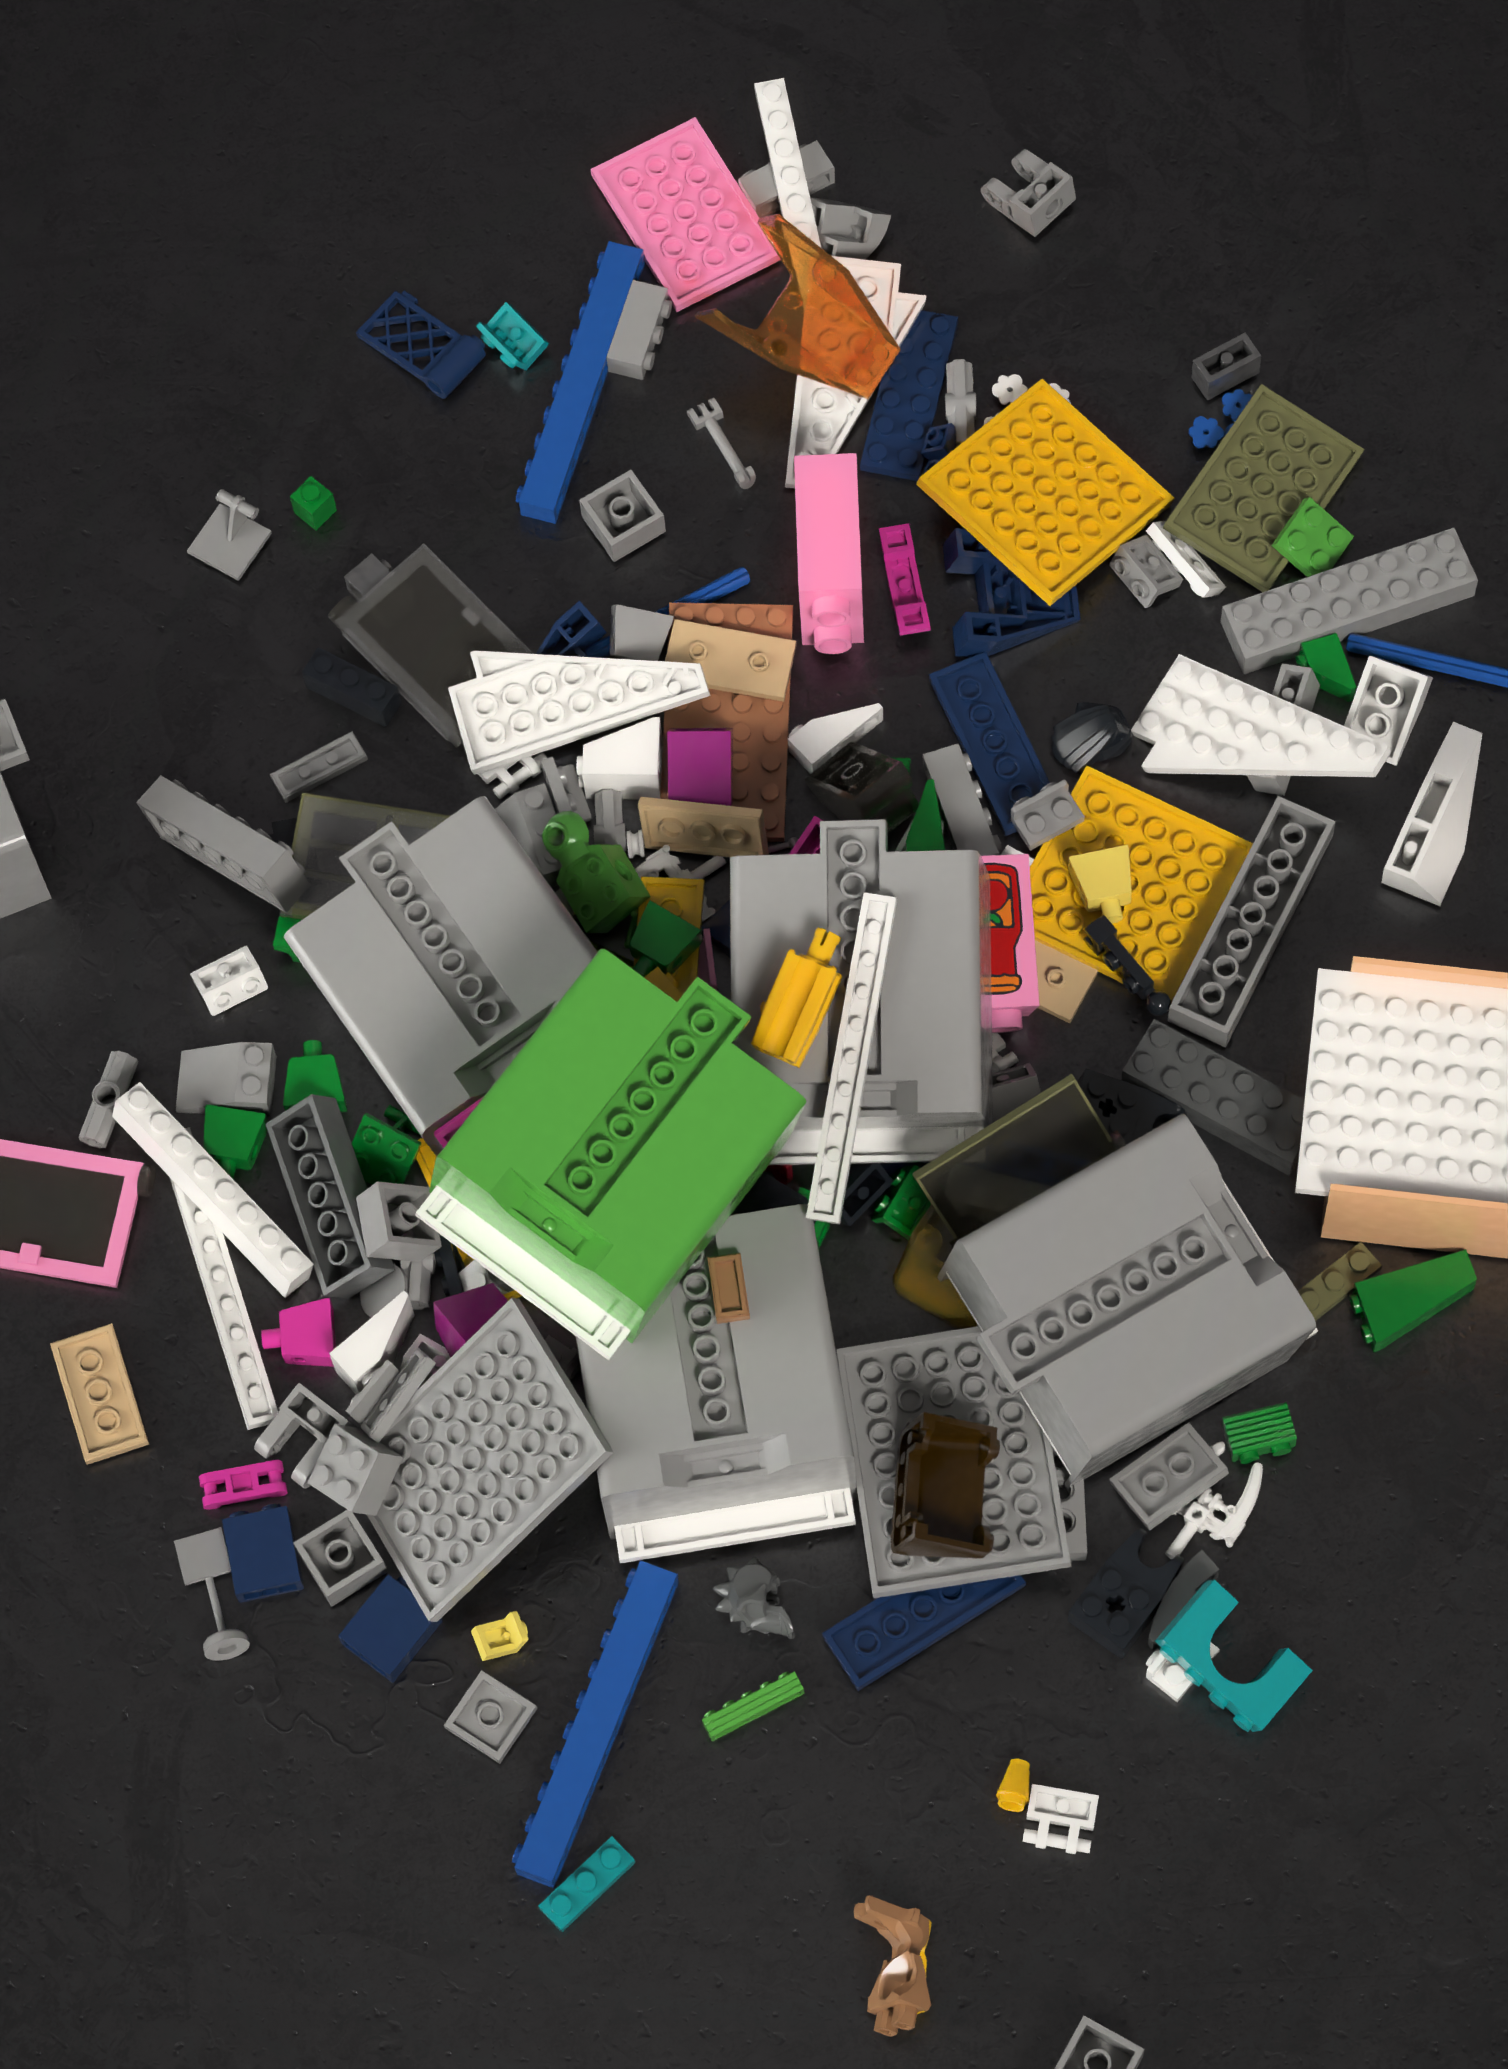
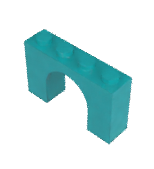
M1215 1579L1206 1581L1158 1636L1155 1642L1161 1647L1159 1652L1171 1663L1178 1662L1186 1670L1184 1675L1196 1686L1202 1685L1210 1692L1208 1697L1214 1704L1222 1709L1226 1707L1235 1715L1233 1720L1240 1728L1247 1732L1249 1730L1252 1732L1262 1731L1313 1670L1289 1648L1279 1649L1251 1681L1240 1684L1224 1678L1216 1670L1211 1660L1210 1642L1217 1627L1239 1602Z

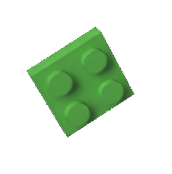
M1307 497L1303 499L1271 546L1305 576L1310 577L1332 569L1354 535L1312 498Z

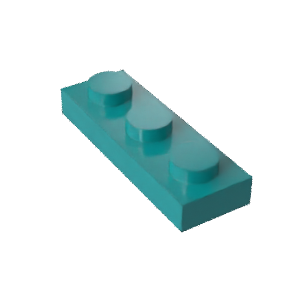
M611 1836L538 1907L563 1932L628 1871L636 1861Z

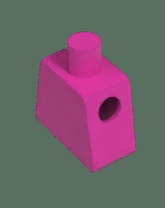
M330 1298L281 1310L279 1312L280 1328L261 1330L263 1349L281 1347L285 1363L334 1367L329 1354L336 1348L334 1308Z

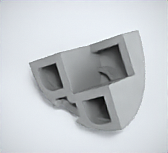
M810 197L823 255L865 260L880 244L890 223V214L855 204Z

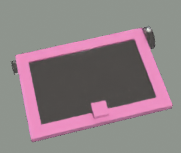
M0 1139V1268L117 1288L138 1197L151 1196L156 1177L155 1166L146 1165L141 1162Z

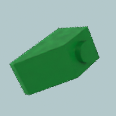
M1337 633L1301 643L1300 654L1296 656L1297 665L1312 668L1320 684V689L1347 702L1353 701L1357 687Z

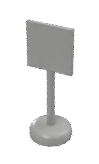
M222 1527L175 1540L174 1544L185 1586L203 1580L206 1581L218 1632L213 1633L204 1641L203 1651L205 1657L213 1661H223L241 1655L249 1648V1638L242 1630L226 1629L213 1577L231 1572Z

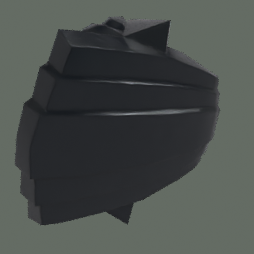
M1080 702L1077 703L1075 714L1053 727L1054 735H1052L1054 745L1052 750L1059 763H1063L1067 769H1072L1075 773L1081 775L1086 765L1091 767L1097 761L1109 760L1121 755L1132 741V732L1123 712L1119 708L1105 704Z

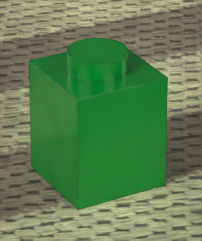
M312 476L290 496L294 513L316 531L337 511L333 493Z

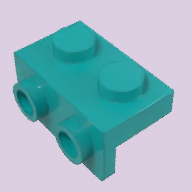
M508 302L504 303L487 324L479 322L476 325L483 333L480 338L492 349L496 347L502 353L500 359L512 369L517 366L527 370L550 344Z

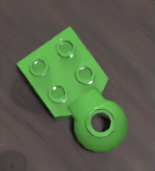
M561 811L552 816L542 833V840L549 854L562 865L556 882L586 933H608L631 914L633 909L638 908L651 897L621 845H589V831L585 821L579 814L572 811Z

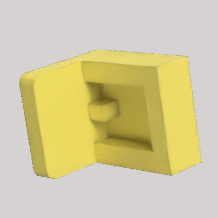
M517 1611L510 1612L504 1619L478 1625L471 1630L482 1661L517 1653L528 1641L527 1626L520 1619Z

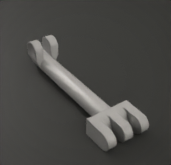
M713 397L708 400L709 406L712 409L710 412L704 403L697 405L701 414L699 417L693 408L687 410V415L696 430L707 427L732 469L734 478L739 486L743 489L750 488L756 480L755 471L752 466L747 468L743 466L719 426L717 420L724 417L723 411L716 399Z

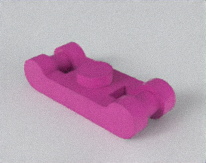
M272 1460L201 1474L199 1476L200 1487L204 1488L205 1496L202 1498L203 1508L211 1510L220 1508L223 1505L286 1495L288 1493L287 1486L282 1481L281 1475L284 1472L283 1461ZM267 1475L269 1483L260 1485L259 1476ZM225 1483L226 1492L218 1493L217 1485Z

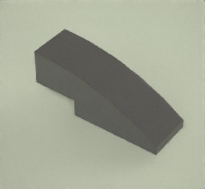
M1202 1549L1184 1566L1162 1598L1148 1638V1647L1151 1650L1158 1646L1155 1640L1206 1581L1218 1578L1219 1568Z

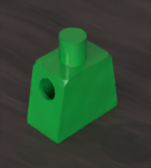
M650 900L630 941L631 955L638 960L632 969L643 977L657 967L664 974L667 972L673 974L703 942L701 930Z
M305 1041L303 1043V1056L289 1059L283 1099L285 1111L309 1095L314 1094L336 1098L340 1112H348L335 1057L332 1054L322 1055L321 1041Z
M206 1104L203 1148L232 1179H234L236 1169L251 1170L268 1131L266 1123H268L266 1114Z

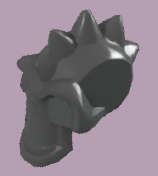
M753 1557L744 1567H728L727 1575L729 1581L713 1587V1591L724 1597L715 1610L730 1613V1621L732 1623L740 1621L739 1628L742 1633L756 1630L764 1634L774 1633L787 1636L789 1639H795L794 1628L787 1611L782 1606H776L780 1602L779 1597H777L778 1586H780L779 1577L769 1567L762 1565L756 1557Z

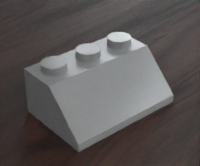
M543 783L515 792L495 810L552 888L558 886L556 880L562 865L549 854L542 840V833L546 824L552 816L556 815L546 785Z

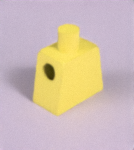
M1128 844L1070 856L1068 863L1069 874L1086 911L1095 912L1102 910V914L1112 924L1121 921L1123 915L1120 906L1130 904L1132 894Z

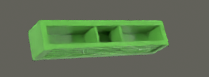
M789 1671L784 1672L778 1676V1680L772 1683L771 1681L760 1685L759 1690L755 1692L751 1690L741 1695V1699L736 1702L734 1700L728 1701L723 1705L722 1709L707 1712L704 1715L705 1718L702 1719V1724L713 1742L805 1694L804 1688L795 1671L789 1673Z

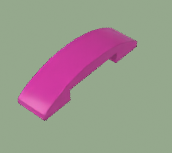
M909 523L879 528L889 591L900 636L931 631L915 560Z

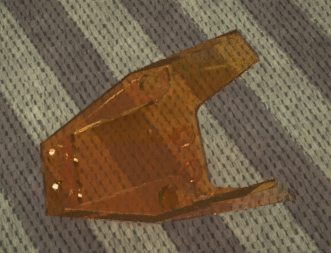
M780 214L761 217L757 224L790 273L789 282L757 329H751L734 323L716 308L699 311L695 317L781 370L864 399H869L900 352V347L846 267Z

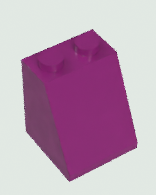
M670 728L667 731L668 800L732 806L733 728Z
M494 1283L433 1302L436 1330L450 1358L508 1302Z

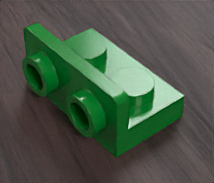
M915 1164L902 1168L899 1167L893 1173L891 1178L894 1182L887 1193L881 1195L873 1207V1210L876 1212L871 1218L876 1224L885 1223L907 1240L915 1237L933 1206L912 1174L920 1169ZM937 1181L941 1189L943 1190L944 1185Z

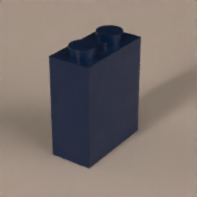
M270 1504L264 1506L262 1511L259 1512L238 1511L230 1514V1518L222 1519L235 1595L239 1603L304 1589L298 1553L293 1544L295 1536L291 1514L287 1506L281 1507L280 1504Z
M388 1574L338 1637L344 1647L394 1683L443 1621L442 1618L438 1622L428 1621L406 1581L402 1577H398L395 1580Z

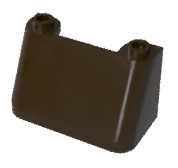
M923 1412L903 1429L897 1451L891 1532V1550L893 1553L905 1556L981 1559L991 1552L994 1544V1535L990 1533L988 1526L981 1524L985 1467L992 1459L997 1458L1000 1451V1441L997 1440V1427Z

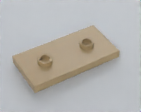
M674 619L665 662L700 663L708 688L784 702L797 643L795 640Z
M640 797L638 809L645 848L659 850L664 845H669L670 851L722 857L769 855L763 809Z
M1035 940L1040 1005L1038 1008L1071 1023L1097 976L1098 970Z
M111 1323L50 1343L86 1464L88 1465L149 1445L113 1324Z

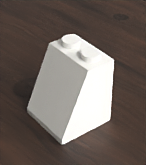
M652 717L583 745V756H577V775H579V788H584L586 799H595V793L606 789L621 792L622 799L639 800L640 797L660 799L663 752L660 717Z

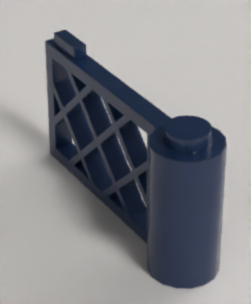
M405 290L401 294L395 291L356 332L357 337L423 381L434 394L445 399L486 356L484 351L485 345L475 335H471V337L468 335L462 336L417 305L418 299ZM397 303L406 308V315L389 316V311ZM424 320L428 323V330L412 332L411 322ZM407 323V333L391 335L390 325ZM386 326V336L372 337L368 333L374 327ZM446 335L452 339L446 346L434 347L433 337ZM429 338L430 348L413 350L412 340ZM408 341L409 351L396 353L392 350L391 343ZM430 356L431 362L423 370L414 365V358Z

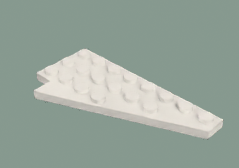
M820 254L810 255L785 488L795 489L794 456L838 453L924 307L926 295L898 292L901 264Z
M490 651L470 652L477 678L448 687L470 769L474 775L711 696L700 663Z
M1180 654L1131 729L1135 737L1154 745L1141 765L1147 773L1376 777L1391 753L1389 745Z

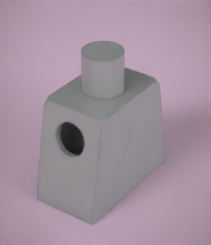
M618 604L611 605L610 656L630 660L658 661L674 616Z

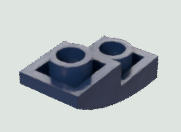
M952 423L928 429L921 454L928 459L924 473L956 448V431Z

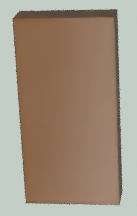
M741 1253L707 1257L717 1324L750 1319Z

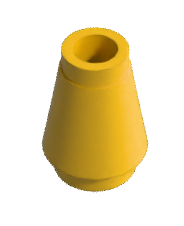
M1022 1759L1010 1760V1765L996 1793L998 1805L1001 1808L1012 1812H1020L1029 1803V1762Z

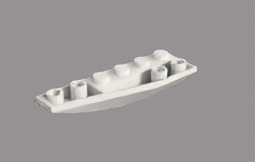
M1456 722L1452 723L1387 860L1381 883L1441 906L1465 851L1483 733Z

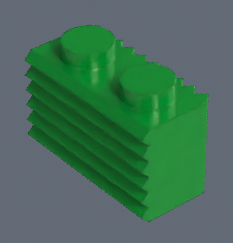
M1287 1402L1222 1418L1221 1425L1232 1462L1240 1460L1241 1464L1257 1461L1260 1458L1259 1456L1272 1453L1273 1456H1281L1291 1452V1448L1296 1446L1297 1436Z

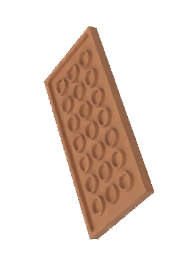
M669 603V615L674 617L668 632L667 650L674 619L792 640L793 605ZM791 673L784 702L709 688L711 696L664 711L660 799H668L667 731L670 728H733L732 806L763 809L767 842H785Z

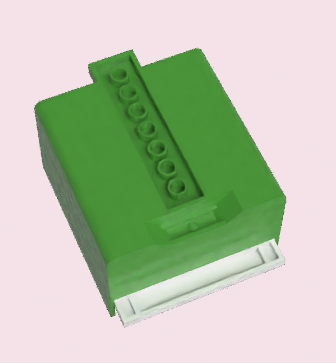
M601 948L438 1154L429 1189L431 1194L417 1210L415 1216L607 1360H610L626 1338L630 1343L634 1342L790 1138L807 1101L798 1091L733 1044L751 1020L752 1016L698 976L679 1001L676 1002L615 955Z

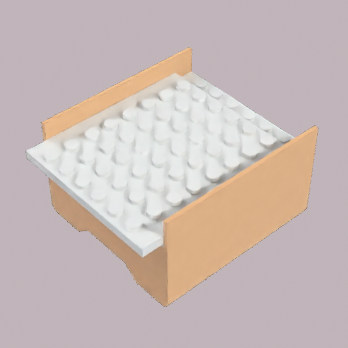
M1353 956L1350 972L1318 968L1295 1193L1324 1196L1321 1238L1453 1253L1467 1250V1253L1471 1255L1508 1259V973Z

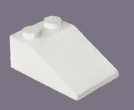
M1369 656L1344 726L1389 745L1391 753L1385 762L1397 766L1423 707L1433 677L1375 656Z
M405 1291L401 1292L329 1353L336 1373L355 1394L363 1390L371 1380L374 1371L381 1367L386 1360L393 1364L415 1316L409 1295Z

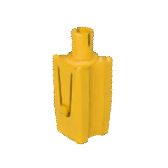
M819 927L815 930L813 940L806 955L800 953L796 955L794 949L788 950L766 1002L763 1001L760 1005L761 1016L751 1041V1045L757 1051L780 1059L797 1068L801 1067L812 1046L842 979V975L836 972V967L828 965L841 938L830 931L827 933V930Z

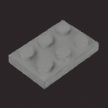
M1188 1422L1109 1480L1113 1488L1150 1531L1228 1475L1229 1471L1226 1465Z

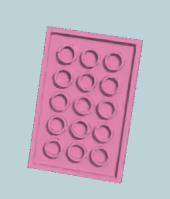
M696 117L591 169L593 179L636 248L643 249L644 260L661 287L668 288L669 300L672 301V306L676 312L782 260L781 251Z

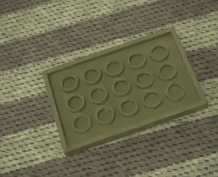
M1261 384L1164 523L1163 529L1260 591H1268L1289 562L1271 546L1303 499L1310 497L1325 510L1365 449Z

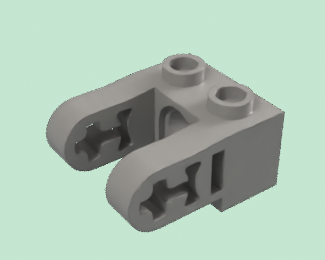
M1023 149L1012 159V165L1020 176L1031 183L1026 189L1015 192L998 179L991 178L980 190L984 199L992 207L1036 237L1076 200L1072 176L1052 162L1047 164L1030 151Z
M298 1383L279 1407L280 1411L256 1441L254 1450L265 1459L270 1460L280 1451L300 1425L304 1427L317 1440L295 1467L291 1479L304 1489H307L311 1486L307 1482L334 1424L350 1427L356 1426L302 1384Z

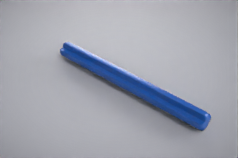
M739 567L672 603H712L750 582V575L744 567ZM669 604L655 612L669 615ZM610 635L585 649L586 656L595 658L609 657Z
M1354 633L1349 634L1346 650L1350 652L1375 656L1393 662L1508 688V668Z

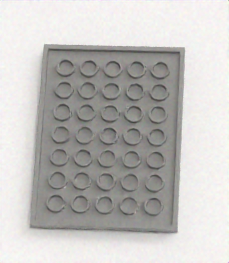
M511 1298L414 1393L381 1439V1443L403 1456V1459L377 1515L367 1516L428 1621L438 1622L614 1453L520 1299Z
M979 1326L836 1349L855 1458L856 1486L873 1598L1072 1567L1052 1445L1019 1392L1014 1395L1010 1394L976 1339L982 1333ZM923 1412L998 1428L997 1440L1000 1441V1451L997 1458L992 1459L985 1467L981 1525L989 1527L990 1533L994 1535V1544L991 1552L984 1558L905 1556L895 1554L891 1550L898 1443L903 1429Z

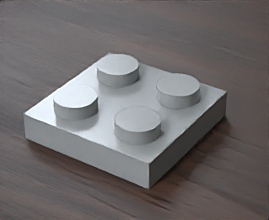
M481 1670L445 1722L444 1727L500 1764L536 1712L537 1706Z

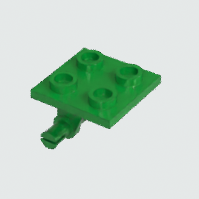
M390 1104L384 1112V1117L396 1122L395 1125L390 1126L365 1113L352 1141L363 1178L372 1185L376 1182L404 1184L422 1144L420 1141L403 1133L406 1129H409L420 1135L408 1116Z

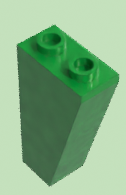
M1463 1250L1354 1283L1352 1295H1349L1353 1312L1355 1314L1360 1313L1363 1322L1360 1325V1331L1365 1344L1370 1343L1373 1352L1382 1350L1474 1290L1477 1277L1467 1250Z

